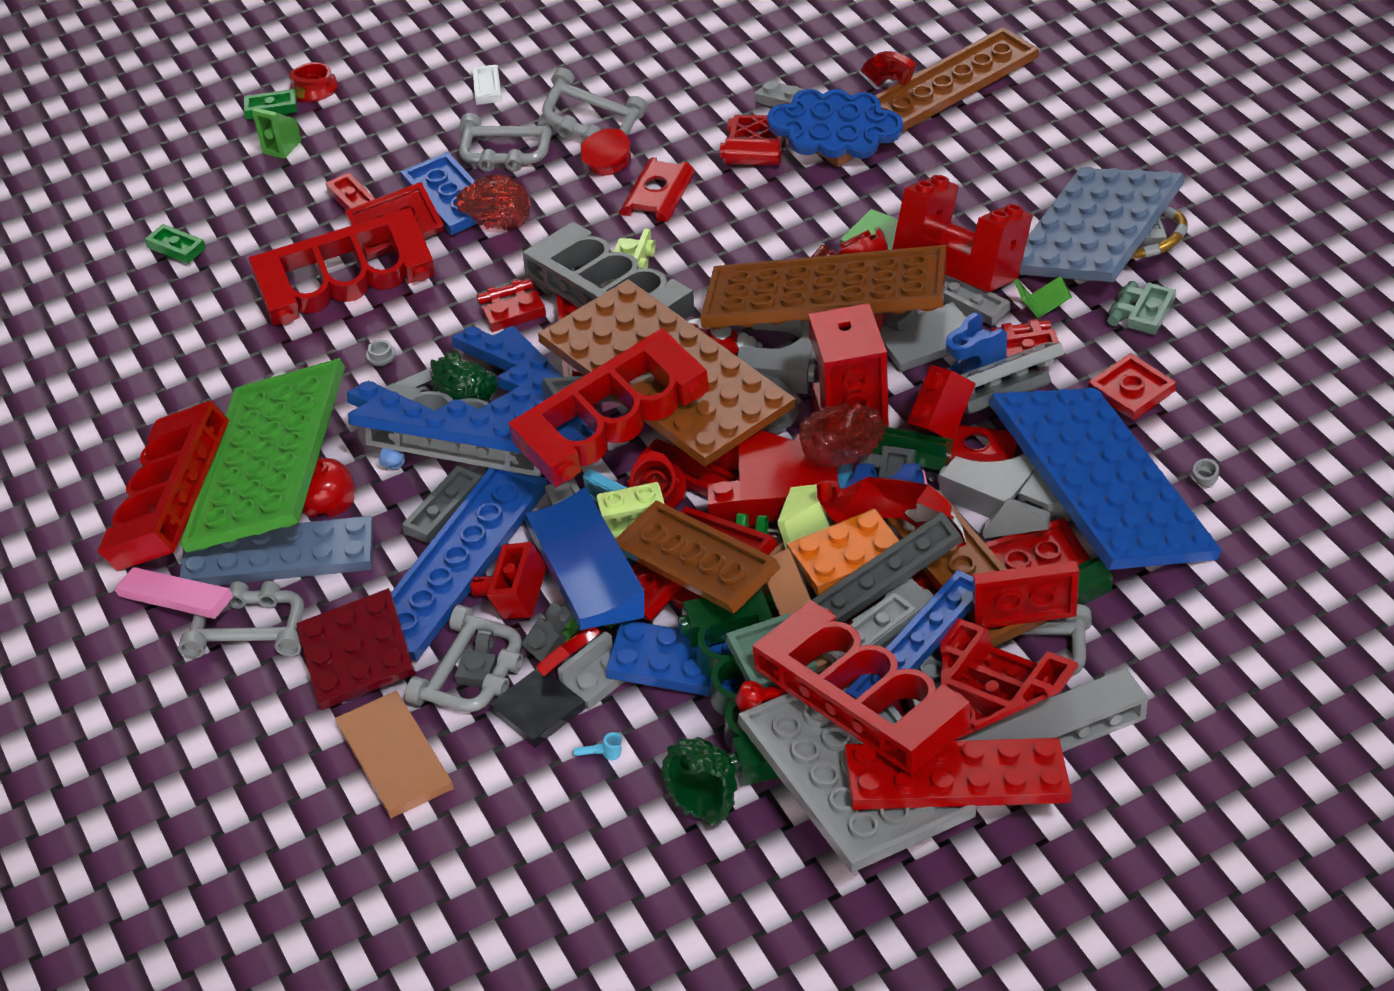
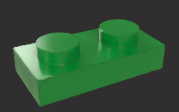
M290 89L244 96L246 120L254 119L252 113L254 108L282 115L298 112L296 90Z
M165 224L159 226L145 238L147 248L187 264L206 249L203 239Z

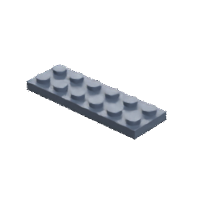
M372 516L303 522L287 528L282 527L270 530L261 535L240 538L234 542L221 543L205 550L199 549L186 553L183 549L180 578L212 585H226L237 581L246 583L372 570L373 518Z

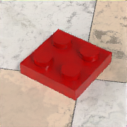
M1129 353L1088 382V388L1099 390L1113 408L1134 421L1174 393L1177 382L1132 353Z

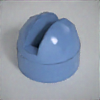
M386 448L382 449L379 455V464L381 466L395 470L404 465V452Z

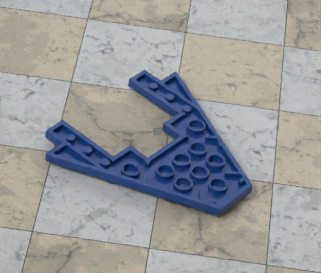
M471 326L452 336V347L506 370V372L497 376L498 387L509 391V393L493 400L480 409L468 405L462 400L455 399L437 410H432L419 402L410 400L399 395L397 392L388 390L368 380L347 391V403L358 407L348 413V424L523 454L513 443L508 423L548 399L541 389L543 378L564 376L515 327L510 326L495 335H491L478 327ZM578 415L555 428L563 437L572 441H582L594 434Z

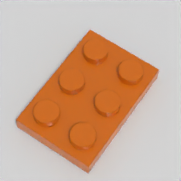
M872 509L787 543V549H790L798 569L819 596L897 543L899 539L876 509Z

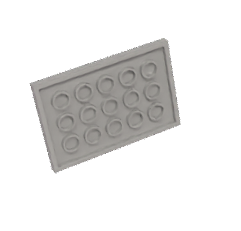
M857 678L853 680L850 684H848L844 689H842V691L845 692L857 680ZM790 693L748 709L738 715V724L851 873L966 822L976 815L977 808L975 805L852 810L844 759L845 744L863 742ZM892 704L878 714L893 725L902 718Z

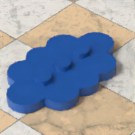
M804 89L793 96L791 104L776 105L767 115V125L771 133L780 137H788L792 150L802 155H812L820 152L828 158H839L847 153L855 158H868L877 151L879 143H892L898 140L903 132V120L899 114L894 111L881 109L879 99L873 94L866 92L849 95L844 90L832 89L822 94L817 90Z

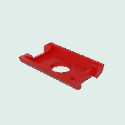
M657 157L648 159L623 203L619 215L631 216L635 209L654 212L656 214V221L669 222L695 173L693 167L684 161L681 164L657 161ZM655 179L667 182L661 189H649L645 185L647 182Z
M959 425L953 439L951 461L955 456L979 462H997L1016 458L1015 454L1018 443L1008 430ZM972 435H980L987 438L989 442L984 448L971 449L964 444V439Z

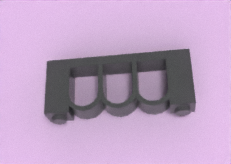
M575 222L569 223L523 251L525 275L579 308L629 279L685 320L694 314V295L692 289L673 278L667 282L665 275L658 270L651 268L639 269L635 257L625 252H611L609 243L606 240L593 236L591 231ZM583 263H588V264L584 265L583 267H581L580 269L576 270L575 272L571 271L573 268L577 267L578 265H581V264H583ZM616 279L603 288L598 287L608 280Z

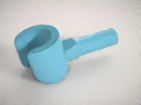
M615 732L608 733L604 736L603 744L574 748V755L603 754L608 760H616L621 755L622 736Z

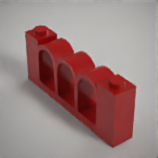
M411 207L249 257L251 271L272 326L288 324L300 318L299 312L305 314L317 313L330 303L331 297L337 301H355L368 291L369 285L375 289L389 290L399 286L405 278L407 283L410 284L435 276L433 258ZM390 240L398 262L393 267L384 270L375 269L370 266L365 259L362 249ZM353 252L361 271L355 279L345 282L332 278L327 271L324 260ZM315 264L323 282L321 287L312 293L306 294L295 291L291 287L285 272Z
M661 328L510 421L508 424L513 443L556 488L582 472L581 466H587L599 461L608 449V442L624 443L634 439L641 432L644 426V419L654 421L666 418L677 409L679 401L686 406L710 391L707 370L670 334ZM649 371L666 389L656 395H643L635 391L628 383ZM614 393L630 411L619 418H608L601 415L592 405ZM578 415L594 434L582 441H572L563 437L555 428Z
M211 400L155 421L147 439L148 444L140 455L139 460L143 466L135 472L127 483L126 492L129 497L115 511L112 518L113 526L107 528L97 550L117 571L175 552L229 423V419Z
M812 600L752 645L754 667L757 672L911 776L970 727V701L961 693L954 692L943 684L936 689L933 680L926 673L919 670L906 668L898 670V662L890 650L878 645L861 646L859 633L852 626L843 622H837L836 616L829 609L821 607ZM841 651L846 653L819 675L806 667L825 652ZM876 674L883 677L857 699L842 691L860 675ZM909 698L920 701L917 706L894 725L878 715L897 700Z

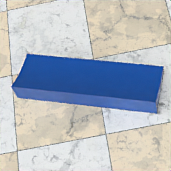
M586 487L552 506L525 513V524L580 630L644 618V589Z

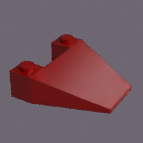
M760 430L711 462L729 472L739 471V480L708 484L709 513L736 523L737 513H746L749 516L750 528L756 527V518L759 515H768L769 522L777 520L780 517L791 487L818 484L821 480L838 482L836 454Z

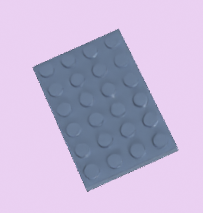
M1079 168L1028 235L1019 275L1056 278L1061 276L1068 279L1114 282L1184 184L1183 174L1169 171H1144L1141 169Z

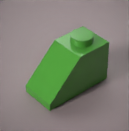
M259 108L252 110L263 154L285 159L301 142L297 120Z

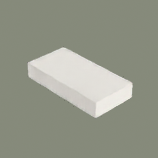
M498 65L473 67L476 105L502 102Z

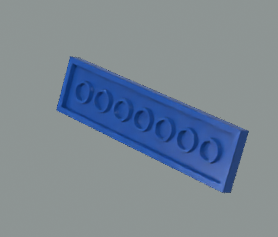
M489 468L391 593L393 594L412 660L418 661L450 619L456 605H460L471 591L472 578L475 576L482 577L500 553L502 545L508 543L524 522L525 513L531 512L545 494L544 486L549 485L548 479Z

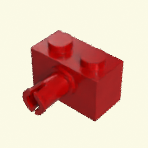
M532 542L502 545L493 575L473 577L471 592L474 597L487 596L503 620L532 617L547 565Z

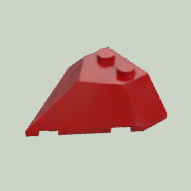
M958 618L940 642L942 656L941 685L943 684L954 692L961 693L970 701V727L955 740L1060 693L1079 667L1078 662L1049 651L1044 654L1039 663L1030 661L993 647L987 628Z

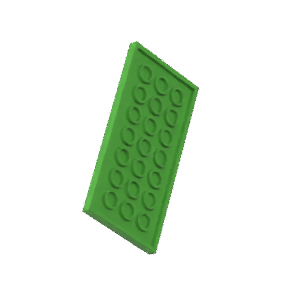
M340 358L234 389L225 415L229 419V423L192 508L180 542L186 553L199 549L205 550L214 545L234 542L240 538L261 535L270 530L282 527L287 528L299 523L345 369Z

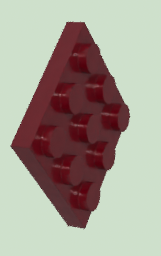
M389 588L296 623L317 703L322 710L416 674L393 594Z

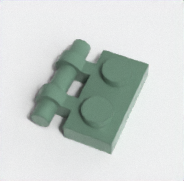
M1129 281L1126 286L1121 288L1118 294V301L1114 302L1109 309L1107 322L1111 326H1117L1120 321L1128 319L1127 328L1156 335L1175 300L1176 289L1147 283L1144 289H1140L1138 283Z

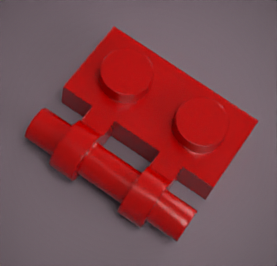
M531 278L523 281L517 279L511 281L510 285L497 289L495 286L486 289V292L476 295L479 306L490 303L482 306V310L492 332L546 316L545 306L537 291L525 293L534 289ZM513 295L515 296V297H511V298H508V299H505V300H502V301L500 300V299L507 298V297H510V296H513Z
M1030 319L1024 324L1012 325V323L1001 324V327L990 329V331H995L1001 328L1007 332L1006 357L1046 342H1059L1055 330L1051 329L1050 320L1038 321V319Z

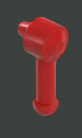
M746 681L738 690L735 702L739 707V711L744 712L761 705L762 702L773 700L788 692L780 686L763 688L757 682Z

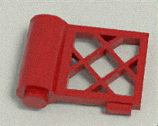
M734 115V118L728 119L727 131H730L729 137H726L725 143H720V159H725L726 165L780 166L784 137L771 133L767 125V115Z

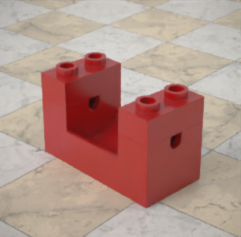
M933 175L931 178L905 187L892 250L946 245V275L986 292L996 290L1019 277L1020 265L1022 264L1033 214L1023 211V208L1019 205L1007 204L1000 209L993 210L979 217L976 231L973 232L951 223L959 185L949 182V178L942 175Z
M870 303L808 314L809 338L819 366V382L812 383L813 407L823 439L827 441V451L836 454L869 448L872 442V431L878 425L889 427L887 351Z

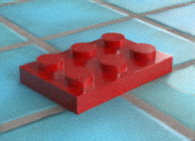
M422 182L345 210V217L349 225L352 226L411 207L424 239L444 231V225ZM390 240L362 249L367 260L394 251Z
M1057 562L973 574V623L984 628H995L1076 617L1079 583L1077 562Z

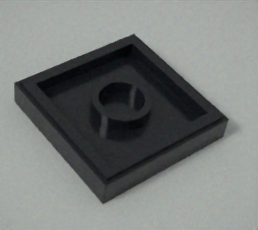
M537 668L489 703L493 714L534 747L538 746L586 709L585 701L552 674L549 673L543 677Z

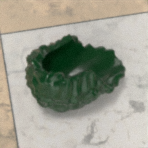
M453 351L452 354L447 352L438 361L434 359L430 361L432 385L435 392L447 394L453 400L473 398L490 401L492 395L496 394L498 387L496 375L493 372L488 373L484 368H481L480 364L462 361L458 351Z
M681 737L676 741L675 745L667 747L668 755L662 761L661 770L666 790L673 797L674 805L682 808L685 815L692 814L694 818H701L704 822L708 821L711 826L716 823H722L730 815L731 806L735 805L734 792L737 791L735 766L731 763L727 753L719 749L717 745H712L710 741L703 740L701 737L694 739Z

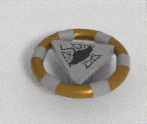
M1167 207L1161 216L1177 223L1173 234L1167 238L1159 218L1131 259L1159 255L1182 241L1188 231V222L1181 211Z

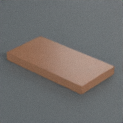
M397 690L335 718L337 727L390 819L454 789L452 780Z

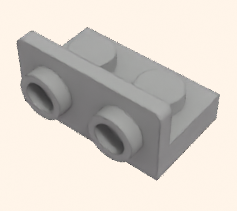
M606 631L596 639H592L586 647L572 658L566 659L558 668L559 681L585 701L587 710H590L625 682L606 678V669L613 649L612 636Z

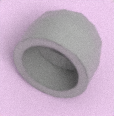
M1204 458L1194 464L1193 477L1196 483L1204 487H1209L1216 483L1219 478V466L1214 460Z

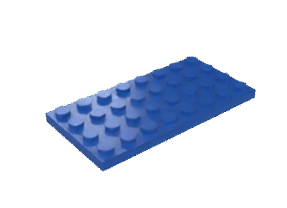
M1086 388L992 394L989 402L990 406L1108 570L1218 560L1222 552L1220 546L1099 390Z

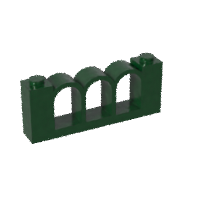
M761 588L734 614L705 598L684 601L682 616H678V627L681 636H687L691 648L696 647L697 665L702 673L711 678L710 702L717 712L725 716L723 728L724 741L731 750V753L727 755L735 766V774L740 786L779 777L748 735L735 724L738 721L739 713H741L735 702L737 693L730 692L722 687V684L728 679L744 677L733 655L717 654L708 649V647L725 641L726 633L773 618Z

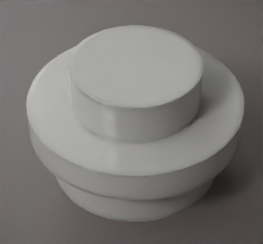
M387 340L373 341L369 344L366 352L367 361L375 366H385L392 362L396 356L395 348Z

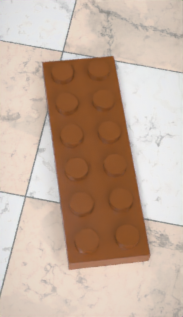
M950 503L951 509L963 527L967 545L954 547L922 569L935 587L940 590L957 570L972 577L973 574L1007 570ZM884 518V521L899 541L918 528L900 518ZM972 609L963 620L973 623ZM1045 621L987 628L992 646L999 645L1045 624Z
M657 500L615 539L623 554L629 559L733 614L744 606L781 568L774 557Z

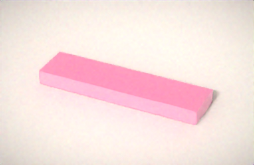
M135 567L114 588L118 597L213 619L220 614L234 597L230 588Z

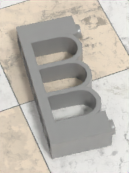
M393 384L389 389L432 410H437L453 400L449 395L441 392H422L420 388ZM459 399L477 409L489 404L487 401L480 399ZM365 427L366 445L539 477L542 474L521 453Z

